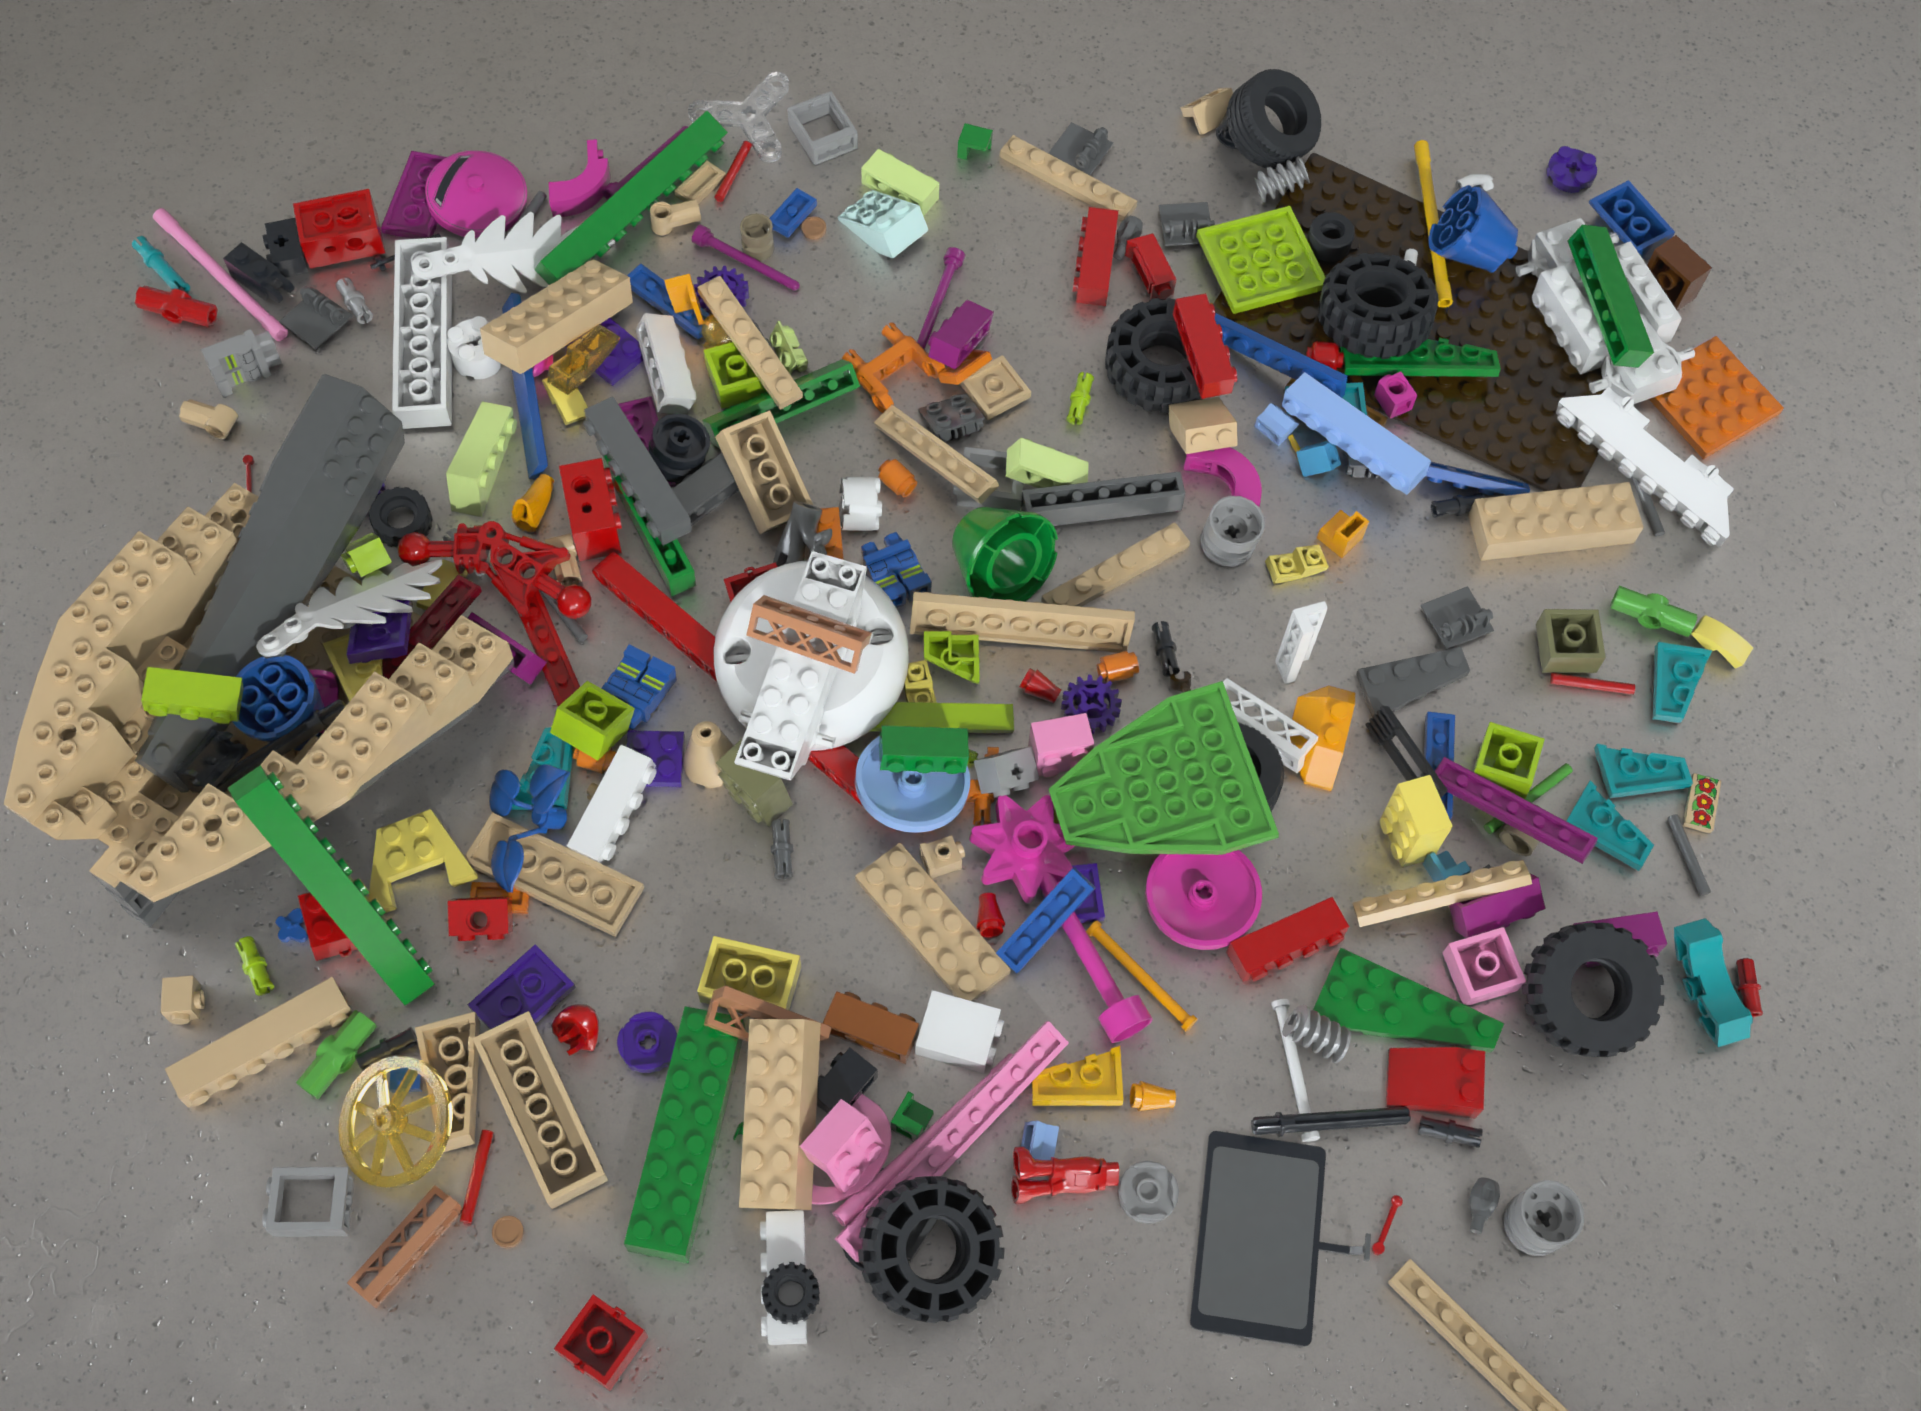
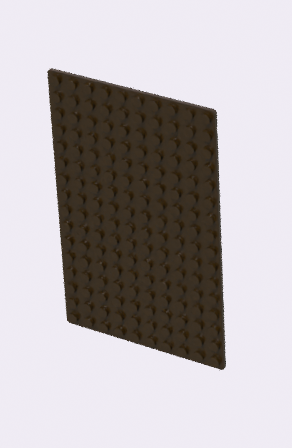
M1317 153L1310 154L1304 164L1310 184L1307 180H1304V187L1301 189L1295 183L1294 192H1291L1288 188L1275 209L1290 206L1306 239L1312 221L1320 214L1336 212L1344 215L1351 221L1354 226L1355 236L1348 255L1335 262H1326L1316 258L1325 277L1338 263L1341 264L1344 259L1351 256L1356 257L1362 253H1383V255L1389 256L1396 255L1404 260L1406 250L1415 249L1418 252L1416 267L1422 268L1435 285L1424 203ZM1437 209L1438 217L1440 220L1444 212ZM1324 235L1330 239H1337L1332 235ZM1518 247L1516 254L1511 259L1507 258L1493 273L1445 258L1453 303L1449 307H1437L1433 327L1427 339L1439 341V338L1449 340L1448 344L1460 347L1469 344L1497 351L1501 368L1499 377L1404 376L1416 392L1417 398L1412 410L1393 417V419L1542 491L1581 487L1599 454V449L1592 443L1588 445L1583 442L1577 435L1579 432L1572 426L1567 428L1562 425L1557 419L1556 411L1558 402L1562 398L1601 395L1606 389L1592 393V390L1589 388L1591 382L1602 379L1601 368L1580 374L1577 368L1571 364L1565 349L1559 345L1551 327H1548L1545 323L1544 316L1539 308H1536L1533 304L1532 295L1539 278L1531 272L1520 277L1516 273V266L1529 263L1527 250ZM1222 291L1213 303L1215 314L1217 313L1305 356L1307 347H1312V344L1316 341L1334 343L1332 337L1329 338L1325 333L1318 317V307L1322 291L1236 314L1232 313ZM1369 303L1370 305L1377 307H1386L1380 304ZM1343 365L1342 368H1337L1336 371L1344 374ZM1347 375V383L1363 382L1366 405L1387 415L1374 396L1378 382L1384 376Z

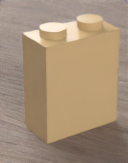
M1219 397L1169 405L1170 430L1186 454L1237 446V421Z

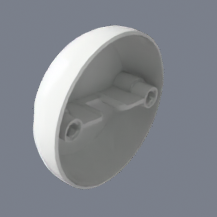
M808 561L784 564L755 578L734 597L719 623L714 644L716 679L724 700L738 720L742 710L753 713L777 647L746 635L753 604L763 595L792 605ZM867 576L864 582L857 628L872 632V640L863 649L858 671L855 674L837 669L823 708L824 715L820 723L821 734L836 737L833 748L850 743L867 734L888 715L900 696L908 671V640L900 614L890 597ZM758 618L757 630L765 633L773 631L768 620ZM847 648L843 660L852 663L854 651ZM740 722L741 724H743V725L747 728V726H748L747 723ZM816 744L812 751L830 748Z

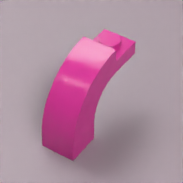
M597 139L587 140L588 163L582 174L567 181L549 182V203L552 217L556 215L568 217L580 214L592 208L603 198L602 189L610 183L611 174L608 158H604L603 149H598Z
M1227 447L1215 449L1214 451L1186 454L1184 470L1216 476L1229 486L1232 496H1242L1260 507L1262 487L1259 475L1252 463L1240 452Z

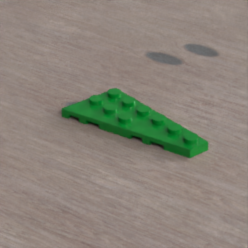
M1439 338V341L1427 339L1414 351H1408V353L1400 357L1392 356L1389 359H1381L1380 357L1367 358L1361 354L1356 353L1355 355L1350 353L1346 348L1340 347L1341 353H1344L1343 370L1345 375L1386 376L1402 372L1404 376L1499 377L1501 368L1497 351L1469 344L1460 347L1448 344L1449 340Z
M1340 948L1313 1010L1319 1012L1320 1016L1324 1015L1330 1021L1339 1023L1340 1027L1345 1026L1351 1031L1362 1032L1365 1035L1408 1041L1415 1039L1429 1044L1443 1043L1455 1045L1458 1048L1486 1052L1494 1050L1504 1023L1343 948Z

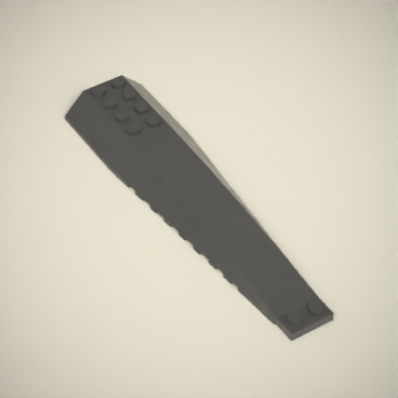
M327 374L322 375L272 461L259 491L261 494L257 502L253 503L248 513L250 515L246 526L242 527L238 538H240L235 550L230 552L226 570L222 576H219L215 585L217 589L212 600H209L204 609L206 613L202 622L194 630L190 648L185 650L182 656L180 671L236 677L246 665L263 657V655L259 654L256 647L258 641L264 635L284 623L285 620L295 615V606L298 603L308 607L312 595L321 587L360 528L405 444L402 421L362 386ZM175 714L155 716L148 730L149 736L138 753L135 762L181 793L189 792L190 789L174 771L211 730L215 729L217 732L226 731L230 723H216L210 718L201 717L197 720H187Z

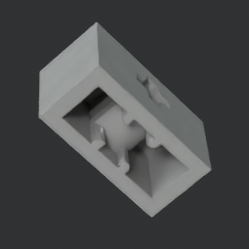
M1032 746L1011 749L974 760L981 794L993 793L994 797L1010 794V788L1013 791L1029 788V782L1039 780Z

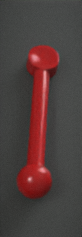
M245 455L242 460L246 466V490L252 493L251 466L255 461L251 455Z
M1394 1195L1391 1198L1392 1206L1378 1242L1372 1246V1252L1375 1255H1381L1385 1251L1384 1241L1397 1208L1403 1204V1199L1399 1195Z

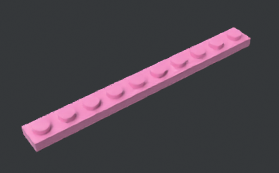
M1049 1021L1044 1022L835 1238L855 1262H859L858 1249H862L863 1239L859 1238L861 1227H866L868 1222L866 1215L871 1207H876L879 1202L878 1198L885 1191H891L895 1188V1184L904 1180L923 1176H942L1069 1044Z

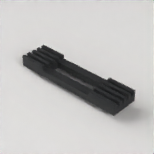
M1381 706V710H1378L1377 714H1374L1373 718L1369 719L1370 723L1367 722L1365 724L1378 744L1384 747L1406 781L1420 778L1416 776L1393 743L1392 739L1396 735L1421 770L1420 776L1431 775L1441 798L1448 791L1390 707Z

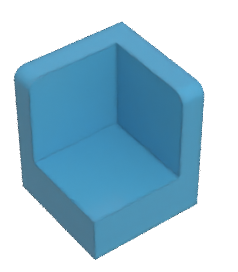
M1329 441L1308 445L1296 452L1304 477L1331 471L1341 465L1336 445L1331 444Z
M1448 851L1438 855L1432 852L1427 855L1422 863L1434 882L1445 880L1450 876H1461L1471 872L1466 861L1456 864Z

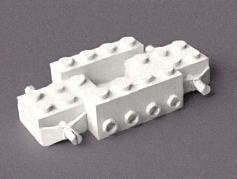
M1582 218L1537 233L1528 251L1529 263L1516 266V273L1520 277L1531 272L1539 278L1532 295L1533 304L1536 308H1539L1544 316L1545 323L1548 327H1551L1559 345L1565 349L1571 364L1577 368L1579 373L1584 374L1601 368L1602 379L1589 384L1591 392L1596 393L1609 387L1622 398L1631 397L1630 401L1633 399L1634 404L1675 390L1682 378L1681 362L1694 358L1695 351L1692 350V347L1678 352L1667 345L1671 342L1682 318L1631 241L1614 248L1654 350V353L1639 368L1613 366L1567 242L1582 224L1585 225ZM1615 232L1609 234L1613 244L1619 241V237Z

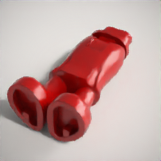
M1015 1147L1013 1150V1166L1016 1175L1012 1177L1011 1192L1015 1204H1023L1034 1197L1043 1195L1091 1193L1097 1191L1098 1188L1102 1191L1105 1190L1106 1186H1118V1162H1106L1104 1158L1097 1159L1088 1156L1065 1159L1051 1157L1050 1160H1039L1033 1158L1026 1147ZM1046 1176L1047 1180H1032L1029 1178Z

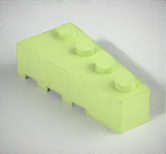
M481 402L446 472L451 511L478 517L483 516L511 435L515 433L517 428V420L513 417V407Z

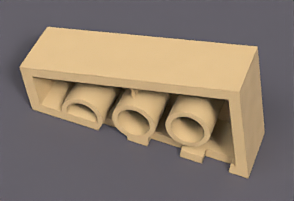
M476 1012L415 1027L437 1139L444 1152L475 1144L479 1052L472 1038L480 1035L481 1026Z

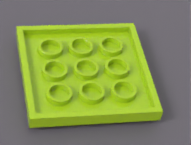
M1290 206L1197 230V238L1233 314L1322 291L1325 275Z

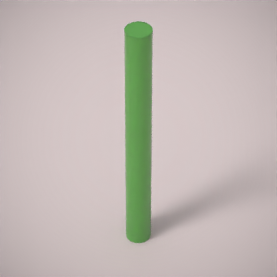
M1567 763L1562 765L1528 792L1525 800L1533 803L1573 772L1572 767ZM1494 817L1484 825V829L1488 834H1492L1503 826L1505 822Z

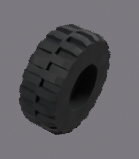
M1362 253L1356 257L1351 256L1344 259L1341 264L1338 263L1326 275L1318 307V317L1329 338L1332 337L1334 343L1339 347L1346 348L1350 353L1355 355L1356 353L1361 354L1367 358L1380 357L1381 359H1389L1392 356L1400 357L1408 353V351H1414L1429 337L1438 307V293L1432 279L1428 278L1427 273L1422 268L1416 267L1415 263L1400 259L1396 255ZM1369 303L1380 304L1386 307H1377L1370 305Z
M1159 298L1150 299L1146 303L1142 301L1133 305L1131 310H1125L1119 319L1113 323L1108 336L1105 368L1108 370L1107 376L1112 385L1115 384L1117 393L1122 397L1125 396L1129 403L1134 406L1139 405L1143 407V410L1150 412L1155 410L1160 411V413H1169L1170 404L1202 400L1173 316L1176 299L1167 298V300H1159ZM1153 346H1167L1181 353L1185 360L1176 365H1160L1149 360L1142 351Z
M1590 922L1562 927L1560 931L1547 935L1543 939L1544 944L1542 946L1535 947L1531 953L1534 959L1532 963L1526 964L1523 974L1527 975V982L1522 985V994H1527L1528 1003L1524 1004L1527 1015H1533L1535 1019L1533 1026L1538 1033H1545L1546 1041L1553 1046L1563 1048L1564 1052L1573 1055L1613 1057L1617 1056L1619 1052L1631 1051L1636 1047L1635 1043L1637 1041L1644 1042L1650 1035L1648 1029L1651 1025L1656 1026L1660 1019V1014H1657L1659 1006H1664L1665 995H1661V985H1664L1663 975H1658L1656 967L1659 963L1654 955H1649L1646 952L1648 946L1641 939H1633L1632 932L1624 928H1615L1613 924ZM1589 961L1601 964L1610 974L1614 984L1612 1004L1606 1013L1598 1018L1585 1016L1575 1005L1571 993V983L1575 972L1583 963Z
M923 1176L895 1184V1188L891 1191H885L878 1198L879 1202L876 1207H871L866 1215L868 1218L866 1227H861L859 1238L863 1239L862 1249H858L859 1261H863L865 1269L862 1271L865 1282L870 1283L872 1286V1294L878 1301L884 1302L890 1311L908 1319L937 1323L939 1321L949 1322L956 1320L963 1313L969 1314L977 1308L976 1303L980 1299H987L992 1292L989 1286L993 1280L998 1281L1002 1270L997 1269L999 1259H1004L1005 1248L1000 1247L999 1238L1003 1237L1001 1225H996L993 1219L996 1217V1213L991 1205H986L983 1202L984 1196L977 1190H971L967 1187L966 1183L959 1180H952L942 1176ZM927 1218H937L944 1221L952 1230L956 1241V1254L951 1267L944 1275L936 1279H924L916 1275L911 1269L906 1256V1244L910 1232L918 1222Z

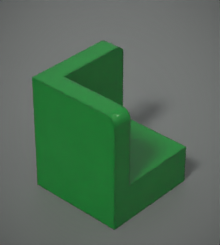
M965 123L958 140L957 158L967 160L971 148L981 151L991 149L993 130Z
M908 1091L891 1120V1130L914 1142L924 1133L934 1115V1111L915 1101L914 1094Z

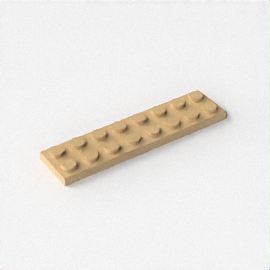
M914 592L910 634L924 635V631H951V635H979V640L1123 652L1128 650L1135 621V611Z

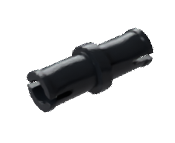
M1483 493L1464 497L1462 495H1455L1452 499L1432 501L1430 506L1431 513L1434 518L1452 514L1462 516L1465 512H1470L1475 499L1486 497Z
M1161 621V632L1159 624L1156 622L1152 625V631L1156 642L1155 653L1160 658L1162 674L1170 677L1169 666H1171L1174 675H1177L1180 672L1175 654L1177 647L1175 642L1172 641L1169 623Z
M409 1027L407 1030L389 1039L383 1038L379 1040L380 1044L360 1054H356L355 1058L362 1071L366 1072L368 1069L386 1060L391 1062V1060L396 1059V1055L418 1045L417 1036L413 1028Z
M1421 1116L1419 1124L1429 1127L1420 1126L1418 1128V1135L1443 1139L1447 1144L1457 1142L1475 1146L1476 1148L1480 1147L1482 1139L1474 1137L1480 1138L1483 1129L1456 1124V1121L1451 1119L1446 1122Z

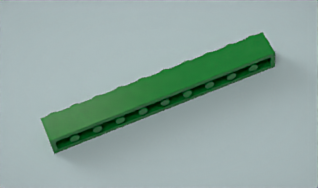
M708 111L704 112L545 256L534 270L550 285L592 260L596 255L599 258L604 256L611 248L608 245L613 240L619 242L628 233L625 229L630 224L634 228L644 218L642 213L645 210L650 212L651 206L654 203L660 202L658 199L662 195L668 197L677 188L675 183L679 179L683 183L693 173L691 168L694 165L699 168L709 158L706 154L711 150L714 153L717 152L724 145L725 142L722 139L728 132Z
M260 765L229 786L228 790L236 804L404 1005H407L435 985L429 975L433 970L423 957L420 959L415 957L414 954L418 951L408 938L402 941L398 936L402 933L398 925L392 918L387 921L382 916L386 913L384 908L376 898L372 901L368 899L366 895L370 892L360 878L355 881L351 878L350 874L353 873V870L342 857L337 860L333 854L337 851L325 836L320 839L316 833L319 831V828L308 815L303 818L300 815L299 811L302 807L292 794L288 796L283 794L281 789L284 788V785L274 772L268 775Z

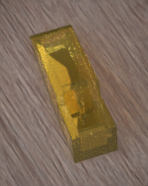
M599 324L567 346L566 355L549 366L547 382L569 395L603 363L620 341V336Z

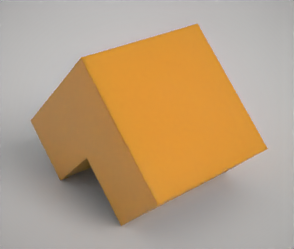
M1340 510L1319 530L1317 539L1339 557L1343 558L1363 539L1369 521L1357 511L1350 517Z

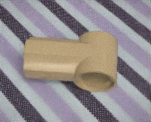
M692 199L672 205L666 202L654 203L650 208L651 230L655 234L662 236L669 234L673 227L701 221L697 201Z
M189 399L188 401L184 400L182 403L179 417L182 422L203 428L210 435L218 439H225L238 419V414L224 404H217L214 407Z
M571 533L545 539L544 541L547 544L559 548L565 547L571 555L568 561L560 563L554 568L557 582L565 587L582 582L575 558L577 554Z

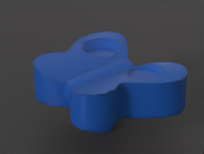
M300 908L292 910L286 917L279 916L276 919V924L280 928L278 938L281 942L286 943L294 940L303 943L308 940L307 932L301 927L304 918Z

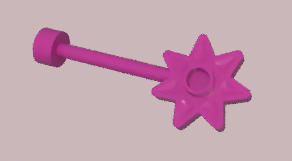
M1007 795L999 796L995 805L997 823L975 826L972 828L969 837L971 843L991 855L983 871L981 881L983 884L989 885L1013 879L1025 903H1032L1039 887L1044 896L1047 897L1073 868L1065 853L1075 846L1066 845L1060 824L1054 823L1053 803L1050 795L1043 796L1027 811ZM1074 912L1062 927L1108 1006V1009L1098 1017L1099 1022L1111 1043L1123 1041L1147 1027L1153 1018L1139 995L1124 999Z

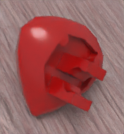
M575 1004L563 1009L555 1017L551 1025L552 1033L558 1038L560 1043L564 1042L570 1045V1049L567 1050L569 1056L580 1049L594 1051L599 1034V1019L596 1011L587 1004Z

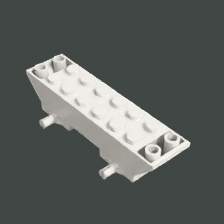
M1609 387L1601 395L1562 398L1558 402L1556 414L1558 415V421L1567 428L1572 426L1579 432L1577 435L1583 442L1588 445L1590 443L1594 444L1599 449L1598 453L1605 460L1610 461L1612 459L1619 465V471L1628 478L1633 476L1640 482L1639 487L1649 495L1655 494L1661 499L1659 503L1666 510L1677 512L1681 516L1680 520L1690 529L1695 527L1702 533L1701 538L1711 546L1716 544L1720 547L1730 535L1727 499L1734 488L1718 475L1719 469H1714L1715 465L1708 467L1693 455L1686 462H1683L1646 432L1650 420L1633 406L1634 400L1630 401L1631 397L1622 398Z
M812 551L792 605L857 627L867 567ZM786 628L782 631L788 641L795 643L801 640L794 629ZM815 637L809 640L814 650L819 652L827 650L822 639ZM777 646L753 713L742 710L741 715H739V722L747 723L748 726L734 763L791 781L800 767L806 765L809 754L816 744L833 749L836 737L821 734L820 723L824 715L823 708L838 668ZM845 647L836 650L842 660L847 651Z

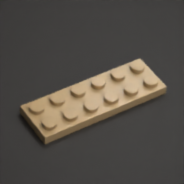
M492 812L465 857L473 869L494 878L491 869V859L499 841L508 842L510 836L529 831V829ZM539 834L516 840L522 845L524 850V861L514 888L614 937L617 936L644 889L643 883Z
M898 843L855 876L857 883L955 997L974 1002L1010 974L1011 969L901 843Z

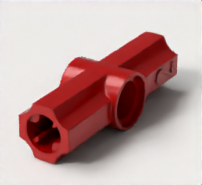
M144 285L139 287L136 292L135 304L137 308L159 313L170 322L179 324L184 320L209 327L213 326L217 320L218 309L216 305L192 299L189 294L182 290L172 289L171 292Z

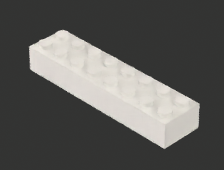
M447 237L395 240L392 412L402 421L403 429L452 426V358L447 345V333L452 328V274L423 280L415 276L412 270V262L417 256L450 248ZM448 258L446 261L451 263L452 258ZM425 263L422 264L420 267L428 268L429 264Z

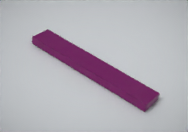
M1446 757L1443 758L1435 770V773L1447 788L1448 793L1581 864L1584 863L1597 843L1598 838Z

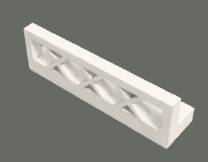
M1325 601L1292 611L1275 660L1285 685L1296 681L1302 662L1309 660L1328 609Z
M1226 678L1223 682L1225 689H1229L1238 696V701L1231 702L1238 723L1246 724L1259 730L1261 734L1266 735V738H1269L1271 743L1276 746L1275 748L1278 749L1283 765L1298 773L1304 766L1306 754L1316 744L1319 736ZM1255 706L1259 708L1261 716H1248L1244 712V707ZM1277 720L1283 724L1284 730L1273 732L1267 727V722ZM1301 735L1308 741L1300 749L1291 743L1290 736Z

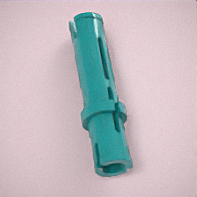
M144 236L137 237L142 246L135 239L133 240L132 247L143 257V262L149 268H153L171 289L180 290V287H182L189 293L190 285L169 265L159 249H155Z

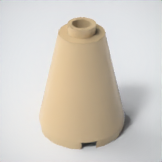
M704 721L694 727L683 756V768L691 782L711 789L723 786L724 782L718 776L720 770L716 762L734 746L715 723Z

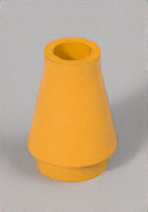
M1140 1081L1139 1084L1133 1083L1131 1086L1130 1106L1137 1108L1138 1111L1174 1108L1175 1090Z

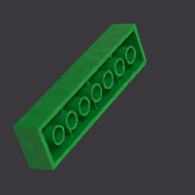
M684 1007L624 1241L628 1252L689 1263L743 1041L740 1038L704 1025L708 1010ZM716 1012L714 1020L726 1024L732 1021V1018L729 1014ZM743 1018V1019L740 1020V1021H741V1023H742L744 1029H746V1028H745V1023H744V1018Z

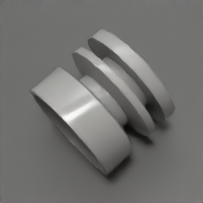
M1229 496L1220 499L1213 505L1200 535L1201 547L1205 555L1213 562L1222 566L1235 567L1244 564L1251 558L1265 528V517L1261 509L1253 501L1242 496Z
M1543 1180L1531 1185L1507 1204L1503 1215L1504 1229L1509 1240L1517 1249L1528 1255L1544 1256L1569 1244L1581 1233L1584 1224V1209L1578 1196L1568 1186L1558 1181ZM1539 1218L1540 1221H1541V1224L1538 1225V1224L1536 1223L1535 1219Z

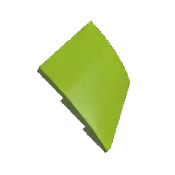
M924 631V660L975 684L980 683L979 635H951V631Z

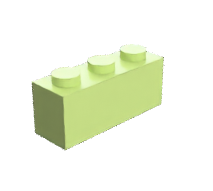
M880 149L861 168L863 185L872 190L919 205L923 216L939 199V182Z
M1020 438L1007 449L1006 477L1036 488L1087 483L1089 462L1078 459L1076 456L1059 452L1054 448L1037 444L1030 439Z

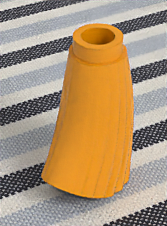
M540 474L527 492L513 505L512 521L522 531L535 532L547 509L554 487V479L549 475Z

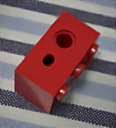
M370 189L293 203L300 245L310 269L386 253L378 213Z
M602 458L559 466L572 536L579 562L605 557L611 552L621 554L617 529H622L619 512H613V506H617L610 468H604Z

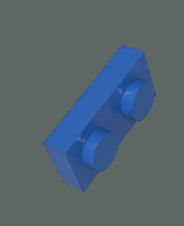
M796 188L769 218L772 221L773 230L789 238L817 206V199Z

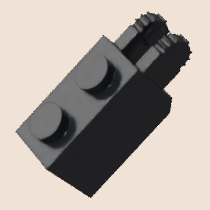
M242 242L223 258L231 277L263 300L271 298L275 302L280 303L283 300V296L278 289L281 287L291 293L295 288L290 280L280 273L278 267Z

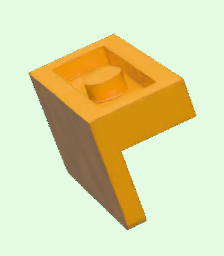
M690 274L664 280L675 313L694 309L699 325L704 324L699 300Z

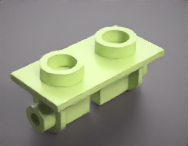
M777 321L769 338L779 360L790 375L793 370L805 371L808 368V360L802 348L793 349L798 348L800 345L794 330L787 325L782 327L781 322Z

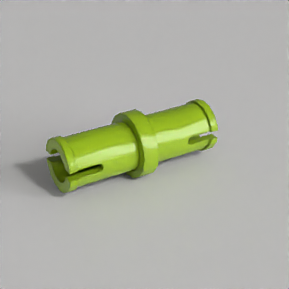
M1084 372L1078 374L1075 390L1070 395L1071 405L1066 420L1071 424H1075L1076 418L1077 425L1083 423L1086 406L1090 404L1091 397L1089 394L1092 382L1094 381V376L1086 372L1085 379L1083 378Z
M247 936L239 939V942L235 943V947L238 949L244 963L242 969L246 975H249L255 989V994L262 996L270 993V990L274 989V984L271 982L266 970L267 962L264 957L260 956L254 938Z

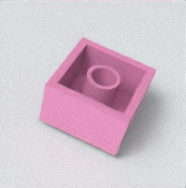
M1086 713L1031 723L1028 747L1032 746L1039 776L1053 777L1059 774V772L1069 771L1094 748V740Z
M1504 927L1449 943L1442 952L1461 1002L1466 1006L1516 992L1526 983Z

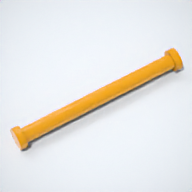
M1098 920L1095 921L1086 930L1087 934L1090 937L1094 936L1182 1024L1181 1028L1185 1032L1188 1031L1198 1019L1194 1015L1190 1016L1101 928L1102 924Z

